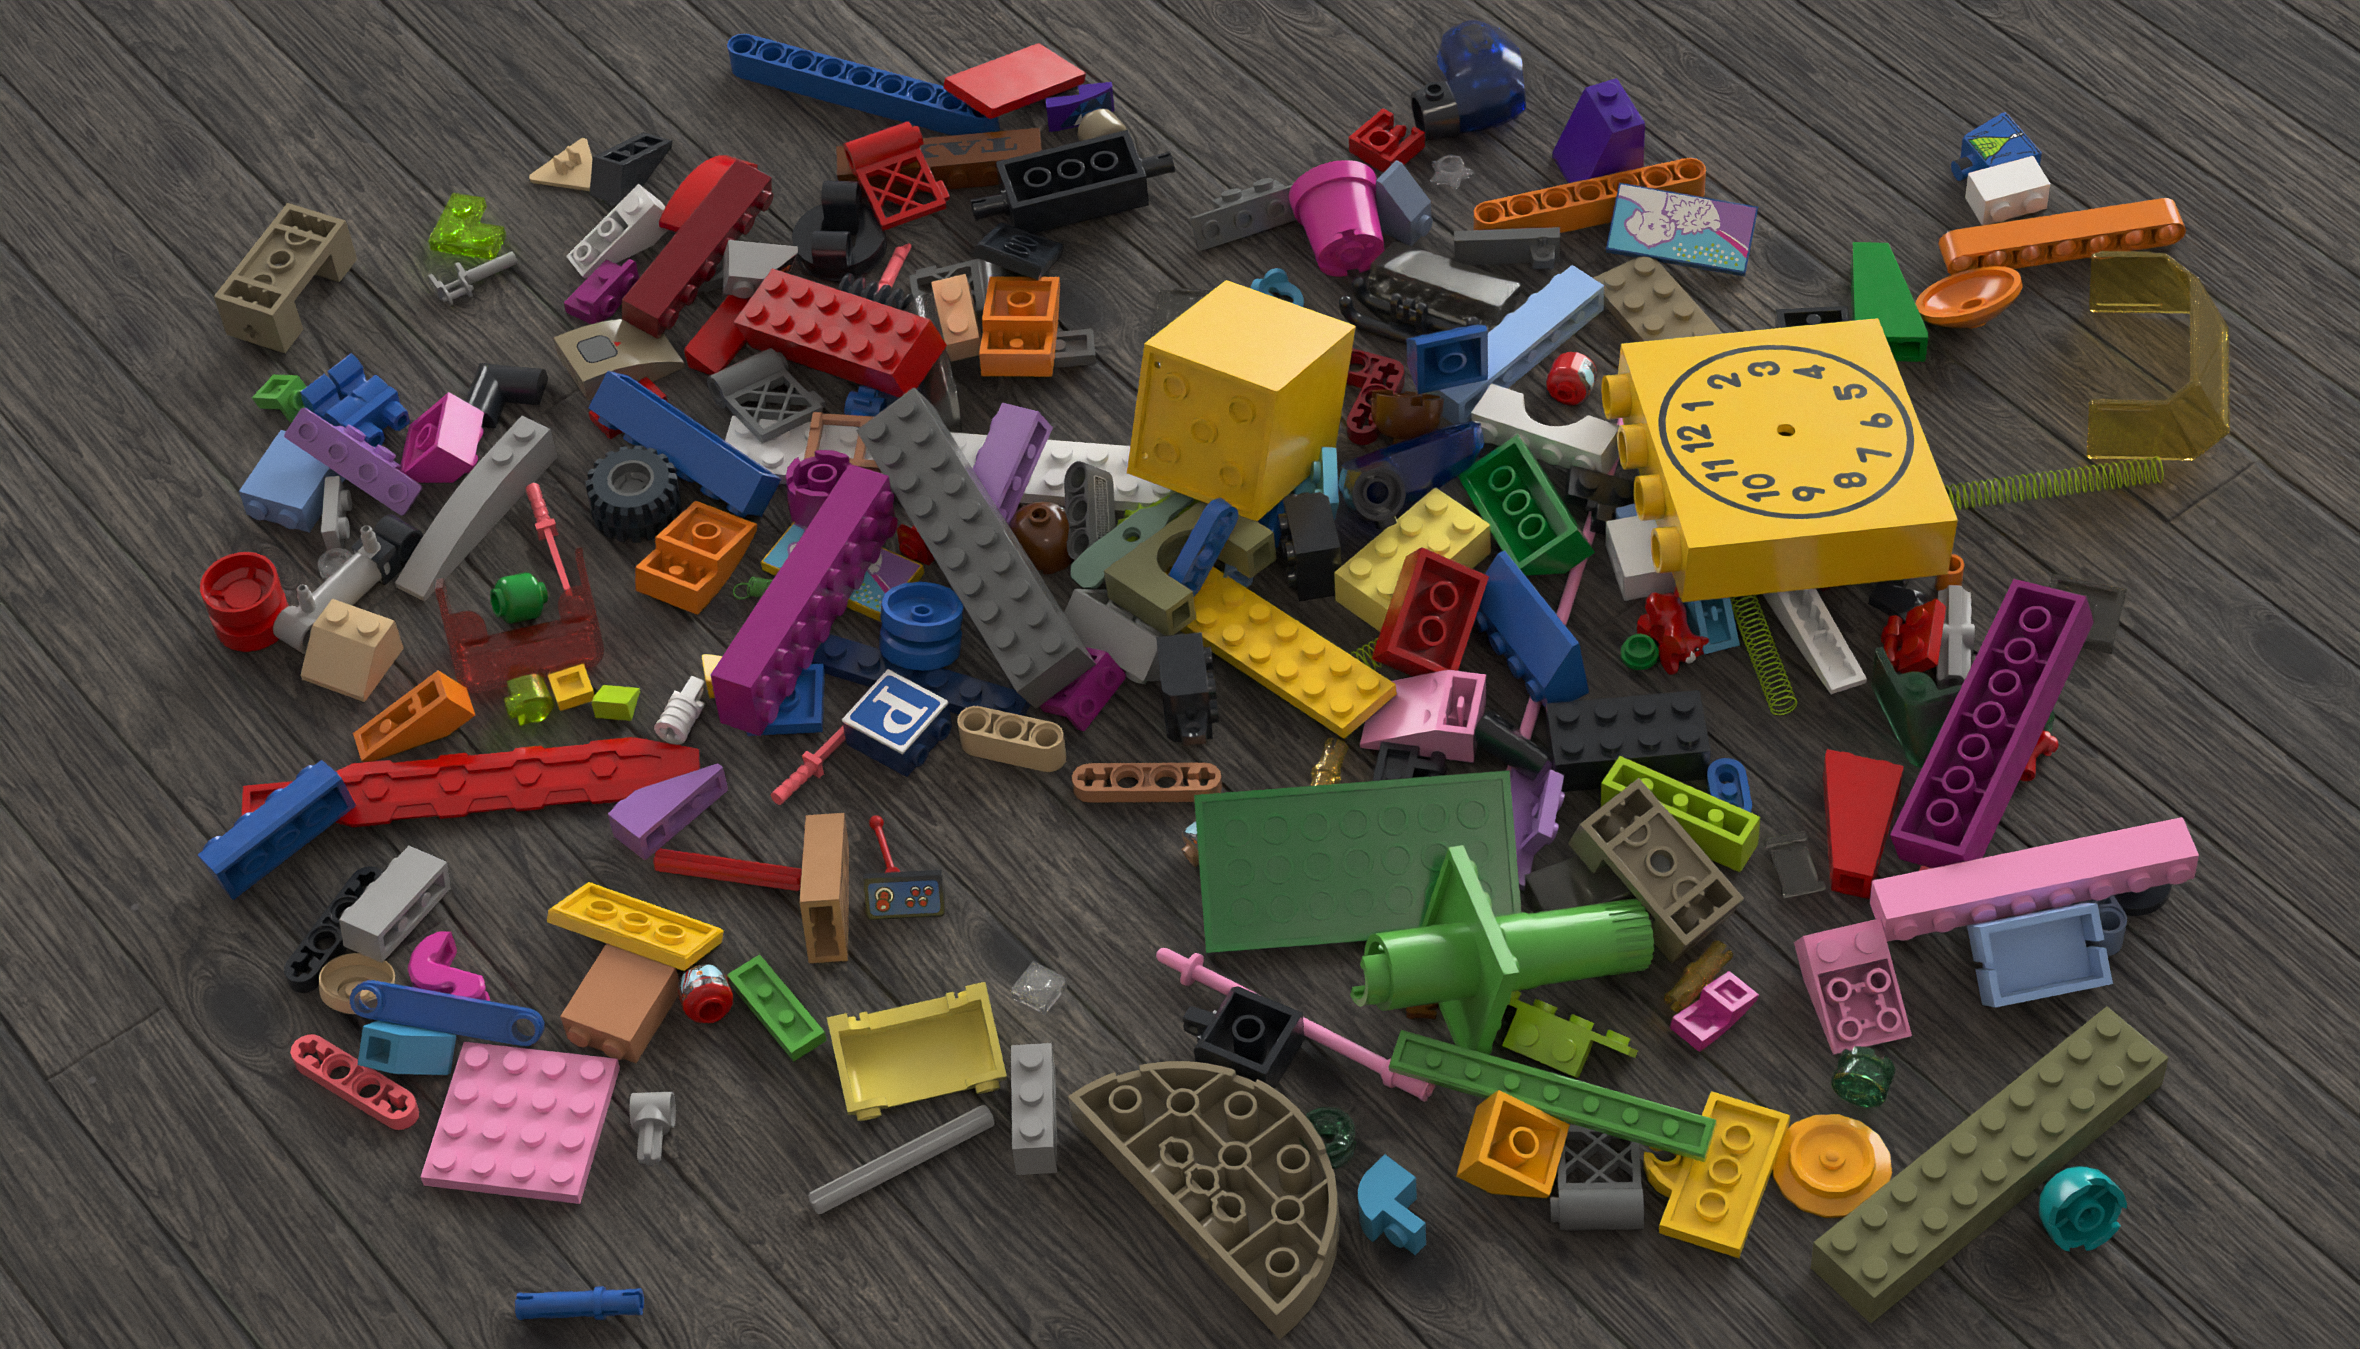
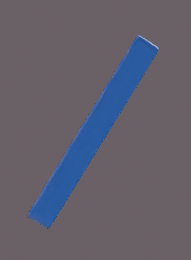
M737 34L729 39L727 43L732 73L745 80L900 122L909 121L912 125L952 136L1000 131L999 117L989 119L943 88L944 86L750 34Z

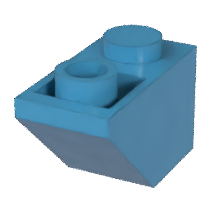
M377 1020L363 1026L357 1065L393 1074L449 1075L451 1074L456 1035Z

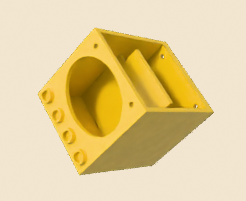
M1228 280L1224 281L1144 343L1127 474L1208 504L1214 499L1222 498L1235 507L1240 516L1259 521L1310 476L1312 461H1318L1322 447L1336 448L1356 326Z

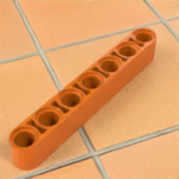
M1684 158L1485 201L1478 204L1474 209V230L1560 227V233L1609 223L1612 222L1619 183L1704 197L1706 167L1698 159Z
M2161 198L1957 229L1944 234L1940 238L1938 245L1947 271L1950 275L1980 267L2001 266L2017 269L2168 246L2180 241L2186 233V228L2175 202L2169 198Z

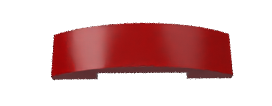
M719 155L706 160L694 169L669 200L659 219V227L678 232L738 158ZM739 159L758 170L757 164Z

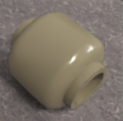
M1097 109L1087 113L1082 118L1077 136L1079 141L1127 129L1108 109Z

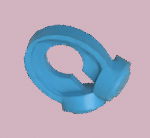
M1280 268L1271 269L1265 274L1264 279H1255L1252 282L1250 289L1270 296L1273 295L1269 291L1279 293L1280 295H1287L1294 300L1293 304L1301 307L1304 305L1301 291L1295 285L1289 283L1287 273Z

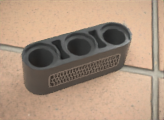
M1081 461L1071 464L1064 478L1065 513L1069 523L1067 551L1068 555L1074 560L1116 527L1112 475L1110 472Z

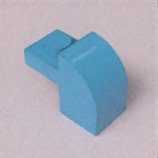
M1386 1154L1364 1174L1358 1188L1359 1222L1363 1232L1372 1242L1384 1232L1389 1241L1399 1248L1404 1246L1416 1255L1426 1245V1223L1407 1209L1417 1199L1416 1177Z

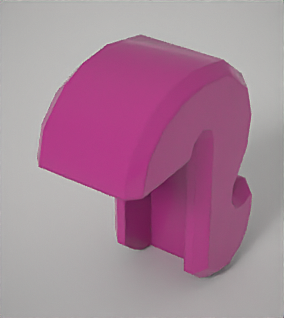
M436 932L424 938L416 946L411 954L407 968L414 988L490 1001L489 994L485 991L484 979L481 975L450 967L457 953L451 932Z

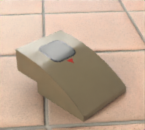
M623 319L587 325L553 338L559 359L587 400L594 398L607 371L628 375L637 382L644 377L654 382L685 368L683 360L664 333L656 339Z

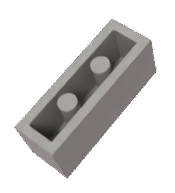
M408 846L397 858H394L389 863L387 869L375 882L367 886L363 895L342 913L339 921L343 945L383 963L451 889L447 862Z
M1052 1043L1011 1045L1012 1151L1016 1175L1057 1173L1056 1076Z

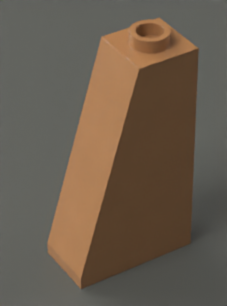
M845 813L806 815L800 908L809 963L848 961L849 841Z

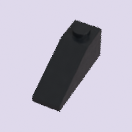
M643 132L593 156L589 195L602 199L604 204L618 205L638 184L643 187L672 148L673 141Z

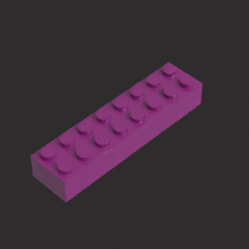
M852 464L848 465L710 674L720 723L761 736L768 723L771 724L775 721L780 704L786 696H790L793 693L796 680L801 674L802 669H807L810 666L815 650L821 642L823 643L827 640L835 619L845 612L848 599L853 591L861 587L865 573L871 563L875 564L877 562L882 546L896 532L898 519L894 513V494L891 492L889 476Z
M2013 579L1892 829L1890 837L1899 859L1929 868H1937L1983 858L2094 623L2086 596Z

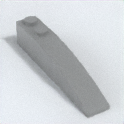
M521 416L477 463L438 513L396 580V588L423 601L430 597L526 492V486L534 483L556 460L557 453L549 428L524 416Z

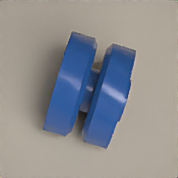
M927 582L904 583L891 588L885 593L881 602L880 619L882 626L879 639V648L883 657L892 664L905 669L921 671L940 669L952 664L959 657L962 644L961 626L964 605L957 594L950 588Z

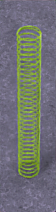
M2155 456L2153 460L2150 457H2148L2146 461L2143 458H2141L2139 462L2136 459H2134L2132 463L2129 460H2127L2125 464L2122 461H2120L2118 465L2115 462H2113L2111 466L2108 463H2106L2104 467L2102 464H2099L2097 468L2095 465H2092L2090 468L2088 466H2085L2083 469L2081 467H2078L2076 470L2074 468H2071L2069 471L2067 469H2064L2068 473L2069 493L2073 495V482L2070 472L2071 470H2074L2076 492L2080 494V481L2077 474L2078 469H2081L2082 471V487L2084 493H2087V481L2084 473L2085 468L2089 470V486L2091 492H2094V480L2091 472L2092 467L2096 469V486L2098 491H2101V479L2098 471L2099 466L2103 468V485L2105 490H2108V478L2105 471L2106 465L2110 467V484L2112 489H2115V477L2112 470L2113 464L2117 466V483L2118 487L2121 489L2122 476L2119 469L2120 463L2124 465V483L2125 486L2128 488L2129 475L2126 468L2127 462H2129L2131 465V482L2132 485L2135 487L2136 474L2133 467L2134 461H2136L2138 464V481L2139 484L2142 486L2143 473L2140 466L2141 460H2143L2145 463L2144 475L2146 483L2149 485L2150 472L2147 465L2148 459H2150L2152 462L2151 474L2153 482L2155 484L2157 483V481L2159 483H2162L2163 466L2161 459L2158 456ZM2156 459H2158L2161 466V481H2159L2157 476ZM2153 467H2154V471H2155V478H2156L2155 480H2154V475H2153ZM2146 468H2147V472H2148V479H2149L2148 481H2147V476H2146ZM2139 469H2140V473H2141V480H2142L2141 482H2140V477H2139ZM2051 470L2048 474L2043 471L2041 475L2036 472L2034 476L2031 473H2029L2027 477L2024 474H2022L2020 478L2017 475H2015L2013 479L2010 476H2008L2006 480L2005 478L2001 477L1999 481L1998 479L1994 478L1992 482L1990 479H1987L1985 483L1983 480H1980L1978 484L1976 481H1973L1972 484L1966 482L1965 485H1963L1962 483H1959L1958 486L1952 484L1951 487L1945 485V487H1948L1950 491L1949 499L1951 504L1953 505V509L1954 499L1951 490L1952 486H1955L1957 490V506L1958 509L1961 510V498L1958 490L1959 485H1962L1964 489V505L1965 508L1968 509V497L1965 489L1966 484H1969L1970 486L1971 504L1972 507L1975 508V496L1972 489L1973 483L1977 485L1978 504L1980 507H1982V495L1979 488L1980 482L1984 484L1985 503L1986 506H1989V494L1986 487L1987 481L1991 483L1992 502L1993 505H1996V493L1993 486L1994 480L1998 482L1999 501L2000 504H2003V492L2000 482L2001 479L2005 481L2006 500L2007 503H2010V491L2007 484L2008 478L2012 480L2013 499L2014 502L2017 503L2018 497L2016 486L2014 483L2015 477L2019 479L2020 499L2022 502H2024L2025 496L2023 485L2021 482L2022 476H2024L2026 479L2027 498L2029 501H2031V488L2028 481L2029 475H2031L2033 478L2034 497L2036 500H2038V487L2035 480L2036 474H2038L2040 477V492L2042 498L2045 499V486L2042 479L2043 473H2045L2047 476V491L2049 497L2052 498V485L2049 478L2050 472H2052L2054 475L2055 494L2057 497H2059V484L2056 477L2057 471L2054 473ZM2057 470L2061 474L2062 493L2064 496H2066V483L2063 476L2064 470L2062 472L2060 470ZM2118 471L2120 475L2121 485L2119 484ZM2125 471L2127 474L2128 484L2126 483ZM2111 472L2113 476L2114 486L2112 485ZM2104 473H2105V477H2106L2107 488H2106V485H2105ZM2097 474H2098V478H2099L2100 489H2099V486H2098ZM2090 475H2091V479H2092L2093 490H2092V487H2091Z
M1750 595L1740 600H1734L1736 597L1730 598L1731 605H1733V614L1737 620L1739 630L1743 636L1745 646L1756 670L1755 672L1758 675L1771 713L1784 715L1791 712L1797 706V699L1794 697V692L1790 686L1786 671L1783 669L1782 660L1779 658L1777 648L1775 647L1769 627L1766 625L1767 622L1764 619L1765 616L1762 614L1763 611L1760 608L1756 595L1754 597ZM1748 598H1754L1751 602L1745 603L1743 605H1736L1740 601L1746 600ZM1751 603L1756 604L1754 607L1748 608L1744 611H1738L1743 606H1747ZM1752 609H1758L1755 613H1751L1747 616H1740L1743 612H1747ZM1760 614L1758 618L1743 622L1746 617ZM1762 620L1759 624L1753 625L1751 627H1744L1746 624L1751 623L1753 621ZM1764 625L1762 629L1751 633L1747 632L1751 628ZM1766 631L1763 635L1749 638L1754 633ZM1763 636H1769L1764 641H1760L1754 644L1751 643L1755 639L1761 638ZM1770 642L1767 646L1753 649L1758 644ZM1773 647L1770 651L1763 654H1755L1759 650ZM1768 653H1775L1773 656L1766 658L1764 660H1757L1762 655H1766ZM1771 658H1777L1776 661H1774L1773 663H1769L1763 666L1760 665L1763 661L1769 660ZM1772 664H1779L1776 668L1761 671ZM1775 669H1781L1777 674L1768 677L1764 676ZM1783 675V677H1781L1778 680H1775L1773 682H1766L1771 677ZM1785 680V682L1782 685L1773 688H1768L1771 684L1775 682ZM1781 686H1788L1786 689L1778 693H1770L1774 689L1779 688ZM1790 692L1784 697L1772 699L1777 694ZM1791 698V700H1789L1786 703L1777 705L1775 704L1777 701L1781 699ZM1792 699L1795 700V703L1787 709L1775 710L1772 708V706L1785 705L1792 701ZM1794 706L1793 709H1791L1790 711H1788V712H1786V713L1776 714V713L1773 712V711H1778V712L1786 711V710H1789L1790 708H1792V707Z

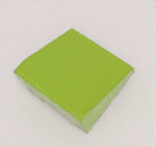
M603 685L595 694L591 703L595 718L632 721L640 689Z

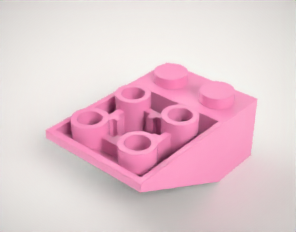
M1444 670L1394 680L1392 682L1396 684L1397 695L1365 721L1360 748L1380 750L1381 742L1419 746L1420 756L1431 757L1432 752L1440 751L1446 755V759L1474 763L1478 744L1475 739V729L1484 715L1486 706V674Z
M1881 918L1806 935L1794 942L1804 983L1833 1055L1912 1036Z

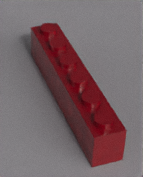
M736 159L622 299V319L656 339L661 336L665 329L670 330L675 325L682 308L685 305H691L695 300L698 288L704 281L709 282L714 276L717 265L723 258L728 240L737 241L742 234H748L760 211L765 212L769 208L774 197L772 193V177Z

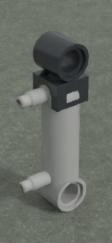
M391 514L383 517L376 524L373 531L370 526H363L360 529L361 538L351 546L353 556L313 593H311L307 585L302 584L297 587V598L300 605L298 607L289 606L277 616L273 627L276 638L302 654H306L312 625L329 602L335 599L353 606L377 582L385 586L402 570L400 561L408 562L413 551L421 541L423 533Z

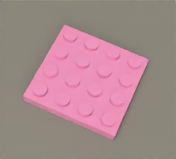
M464 1042L421 1174L423 1185L580 1204L620 1070L618 1059Z

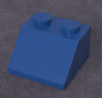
M1472 325L1406 339L1407 365L1418 394L1488 380V330L1486 325Z

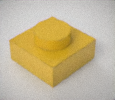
M584 664L548 675L560 711L593 700L595 695Z

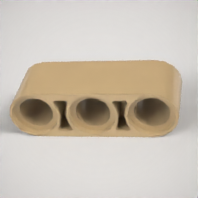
M980 706L968 707L961 711L958 716L957 723L961 746L969 755L1044 772L1056 771L1063 767L1066 762L1064 734L1058 724Z

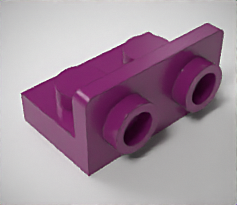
M606 259L564 302L566 313L589 324L604 322L608 317H611L622 304V299L639 279L636 262L628 259L620 266Z
M1086 647L1096 665L1039 707L1044 712L1067 717L1077 730L1085 731L1126 678L1124 671L1107 651Z

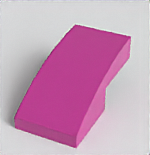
M1728 971L1705 986L1698 1001L1672 1018L1670 1029L1700 1052L1734 1025L1757 1001L1759 994Z

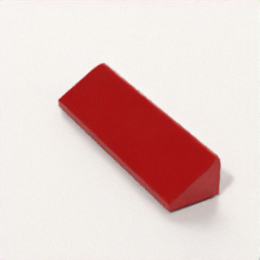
M734 295L726 297L685 347L684 353L689 368L709 375L726 368L747 342L734 321L751 297L738 298Z

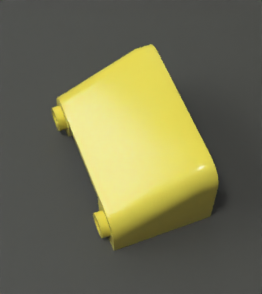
M982 982L965 986L966 991L958 993V998L956 999L954 992L946 993L945 997L870 1014H867V1011L859 1013V1021H856V1017H847V1013L827 1017L848 1115H857L858 1121H865L882 1116L881 1109L976 1088L977 1094L1000 1089L999 1082L1005 1080L1007 1075L986 983Z

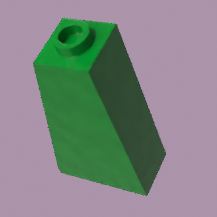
M1853 242L1850 266L1852 321L1878 318L1895 361L1925 362L1928 331L1889 243Z

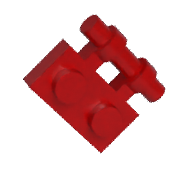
M1937 598L1908 611L1905 624H1903V619L1899 616L1893 615L1888 617L1887 626L1882 629L1881 642L1884 645L1883 652L1878 655L1877 659L1879 680L1882 683H1892L1895 673L1899 671L1907 678H1910L1938 666L1946 606Z

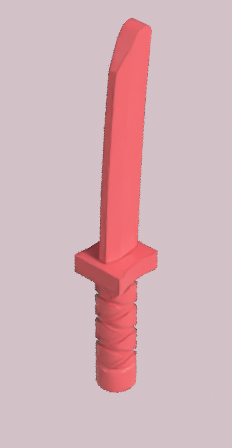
M531 483L526 486L525 490L537 523L535 527L538 531L539 541L547 540L566 597L573 595L553 536L558 535L554 518L551 519L548 515L549 512L547 507H545L546 504L539 484Z
M843 726L815 754L806 751L802 755L804 764L771 793L770 796L776 804L781 805L812 775L818 778L824 775L823 762L846 740Z

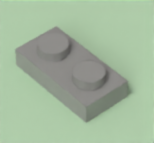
M340 476L325 477L321 534L329 555L343 554L344 539H349L350 526L346 512L352 510V499L350 491L344 490Z

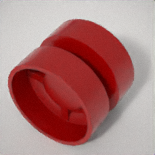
M252 552L230 554L214 562L202 576L200 593L219 641L230 649L244 652L260 650L277 642L279 639L276 638L273 632L274 622L281 611L289 607L274 564L265 556Z

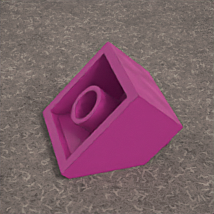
M448 392L409 425L399 471L417 483H453L464 473H470L478 461L476 450L478 442L483 435L481 425L484 412Z

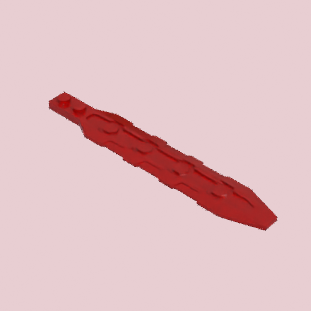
M636 737L595 740L589 744L553 748L532 746L515 748L511 752L479 755L458 753L440 755L437 759L393 763L391 760L354 763L335 771L344 781L356 804L353 809L338 819L336 823L349 827L390 824L393 820L433 816L444 819L464 817L474 812L506 809L527 811L543 809L547 805L589 801L592 804L619 802L625 800L635 790L699 770L700 752L697 748ZM293 781L243 786L242 815L248 812L253 813L265 803L266 798L272 792L280 788L284 789Z

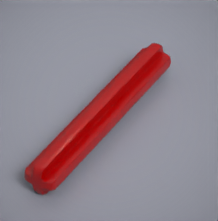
M658 849L653 862L655 870L660 872L799 891L801 888V868L667 849Z

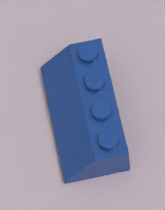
M1506 551L1498 553L1485 573L1489 578L1474 625L1479 632L1486 631L1489 635L1490 644L1498 656L1504 654L1513 676L1516 679L1522 677L1525 681L1526 689L1535 703L1540 701L1546 708L1548 703L1570 702L1588 694L1589 689L1579 642Z
M321 760L315 765H309L302 769L296 776V780L284 789L280 788L272 792L266 798L265 803L253 813L248 812L242 815L235 822L234 827L223 836H216L209 840L203 847V851L198 854V857L229 897L234 900L353 809L356 804L339 774Z

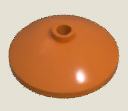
M1990 266L1970 269L1953 274L1932 284L1919 295L1915 304L1922 320L1932 325L1949 328H1977L2000 315L2016 300L2023 287L2022 279L2016 270L2008 267Z

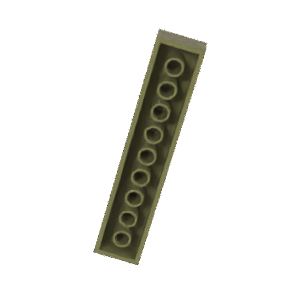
M2106 1006L1814 1241L1811 1269L1867 1321L1872 1323L2163 1085L2169 1057Z

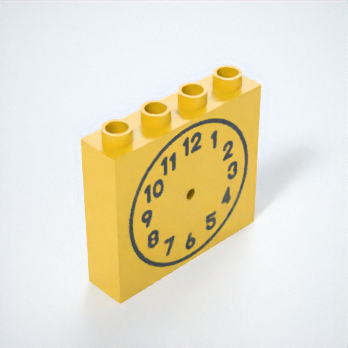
M1878 318L1621 344L1618 374L1605 375L1602 378L1603 409L1607 419L1622 418L1624 425L1619 426L1617 435L1620 463L1624 470L1639 469L1641 476H1636L1634 481L1636 512L1640 521L1655 520L1657 528H1653L1651 532L1653 565L1658 574L1672 572L1682 602L1948 574L1958 519Z

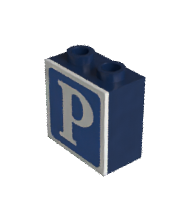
M889 669L842 719L848 746L905 777H908L916 767L921 766L926 761L929 752L939 741L946 739L952 728L947 700Z

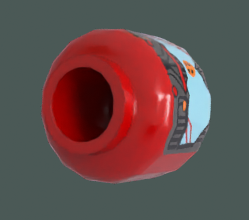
M1578 352L1563 353L1554 360L1546 379L1547 390L1560 403L1565 405L1581 404L1591 394L1597 379V368L1593 361Z
M707 964L695 966L683 974L678 982V995L687 1017L694 1022L714 1023L719 1021L730 1011L733 1005V993L724 971L717 966Z

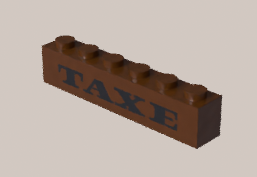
M1040 128L923 138L924 145L919 146L935 181L942 180L947 190L999 185L996 169L997 161L1042 151ZM836 146L838 181H858L857 176H854L848 165L844 147ZM913 162L903 166L900 174L916 179L920 168L917 162ZM876 175L867 179L871 186L885 190L890 178ZM895 181L890 193H910L912 186ZM861 187L862 197H866ZM920 189L917 190V192H926Z

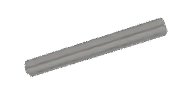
M981 1105L810 1192L808 1195L809 1202L817 1214H822L993 1127L995 1124L994 1117L986 1105Z

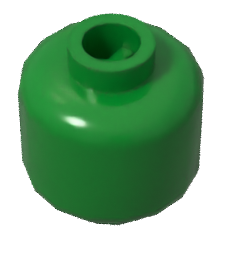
M524 572L500 578L496 582L495 588L490 591V602L496 617H502L505 622L515 624L538 618L542 614L543 604L548 602V593L543 582H538L534 575Z

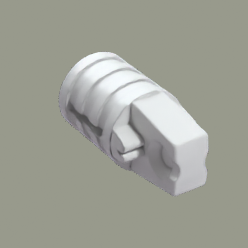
M691 676L681 693L674 691L664 709L665 711L654 726L656 734L661 739L675 745L685 742L691 727L705 705L704 702L699 701L703 694L705 681Z

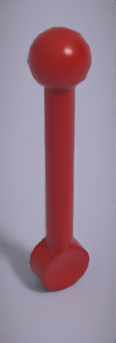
M872 816L869 820V826L875 830L887 868L885 873L900 872L897 867H894L883 833L884 820L881 816Z

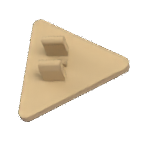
M581 138L571 146H567L560 154L555 155L553 159L530 174V182L590 191L592 156L587 139Z

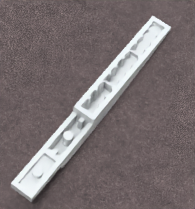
M1815 588L1763 594L1794 643L1830 694L1866 683L1867 678Z

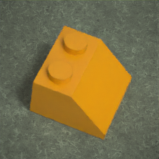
M1498 1090L1476 1107L1456 1177L1491 1194L1547 1198L1552 1190L1570 1124Z

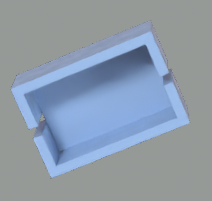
M2083 902L1967 925L1973 960L1983 964V968L1975 969L1982 1005L2000 1007L2113 984L2106 948L2086 947L2085 940H2104L2098 904Z

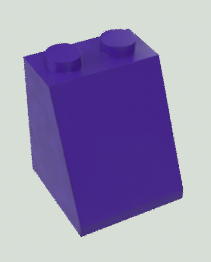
M1617 78L1584 89L1552 152V158L1568 183L1644 167L1645 122Z

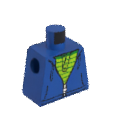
M2004 112L1963 137L1960 159L1952 161L1951 170L1954 177L1961 181L1968 178V173L2033 156L2040 166L2042 152L2011 117Z

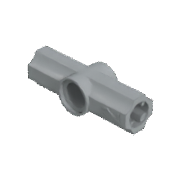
M1949 585L1946 589L1938 591L1937 597L1946 606L1938 666H1936L1937 689L1942 690L1946 695L1957 696L1971 668L1975 626L1971 624V592L1964 590L1962 586Z

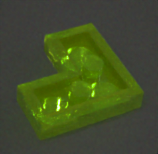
M452 193L428 242L430 249L433 251L493 260L496 258L506 238L504 226L479 223L487 208L484 197Z

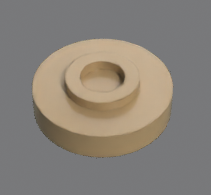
M360 953L342 955L331 960L322 968L319 975V993L323 1002L330 1008L343 1013L356 1014L350 1006L352 990L359 983L366 980L395 984V972L392 966L385 960L381 963ZM362 990L360 993L362 1003L366 1007L375 1008L377 1006L376 995L369 990Z

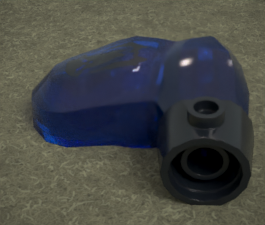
M1468 20L1451 27L1443 34L1437 54V64L1448 79V82L1446 80L1430 82L1424 88L1411 94L1413 119L1416 128L1425 132V141L1458 137L1460 133L1483 131L1504 125L1518 118L1526 109L1521 53L1505 33L1494 25L1477 20Z
M1481 421L1462 422L1443 427L1345 462L1339 473L1338 487L1347 511L1363 523L1374 521L1376 529L1397 524L1396 514L1403 507V504L1421 500L1435 487L1440 489L1475 463L1485 444Z

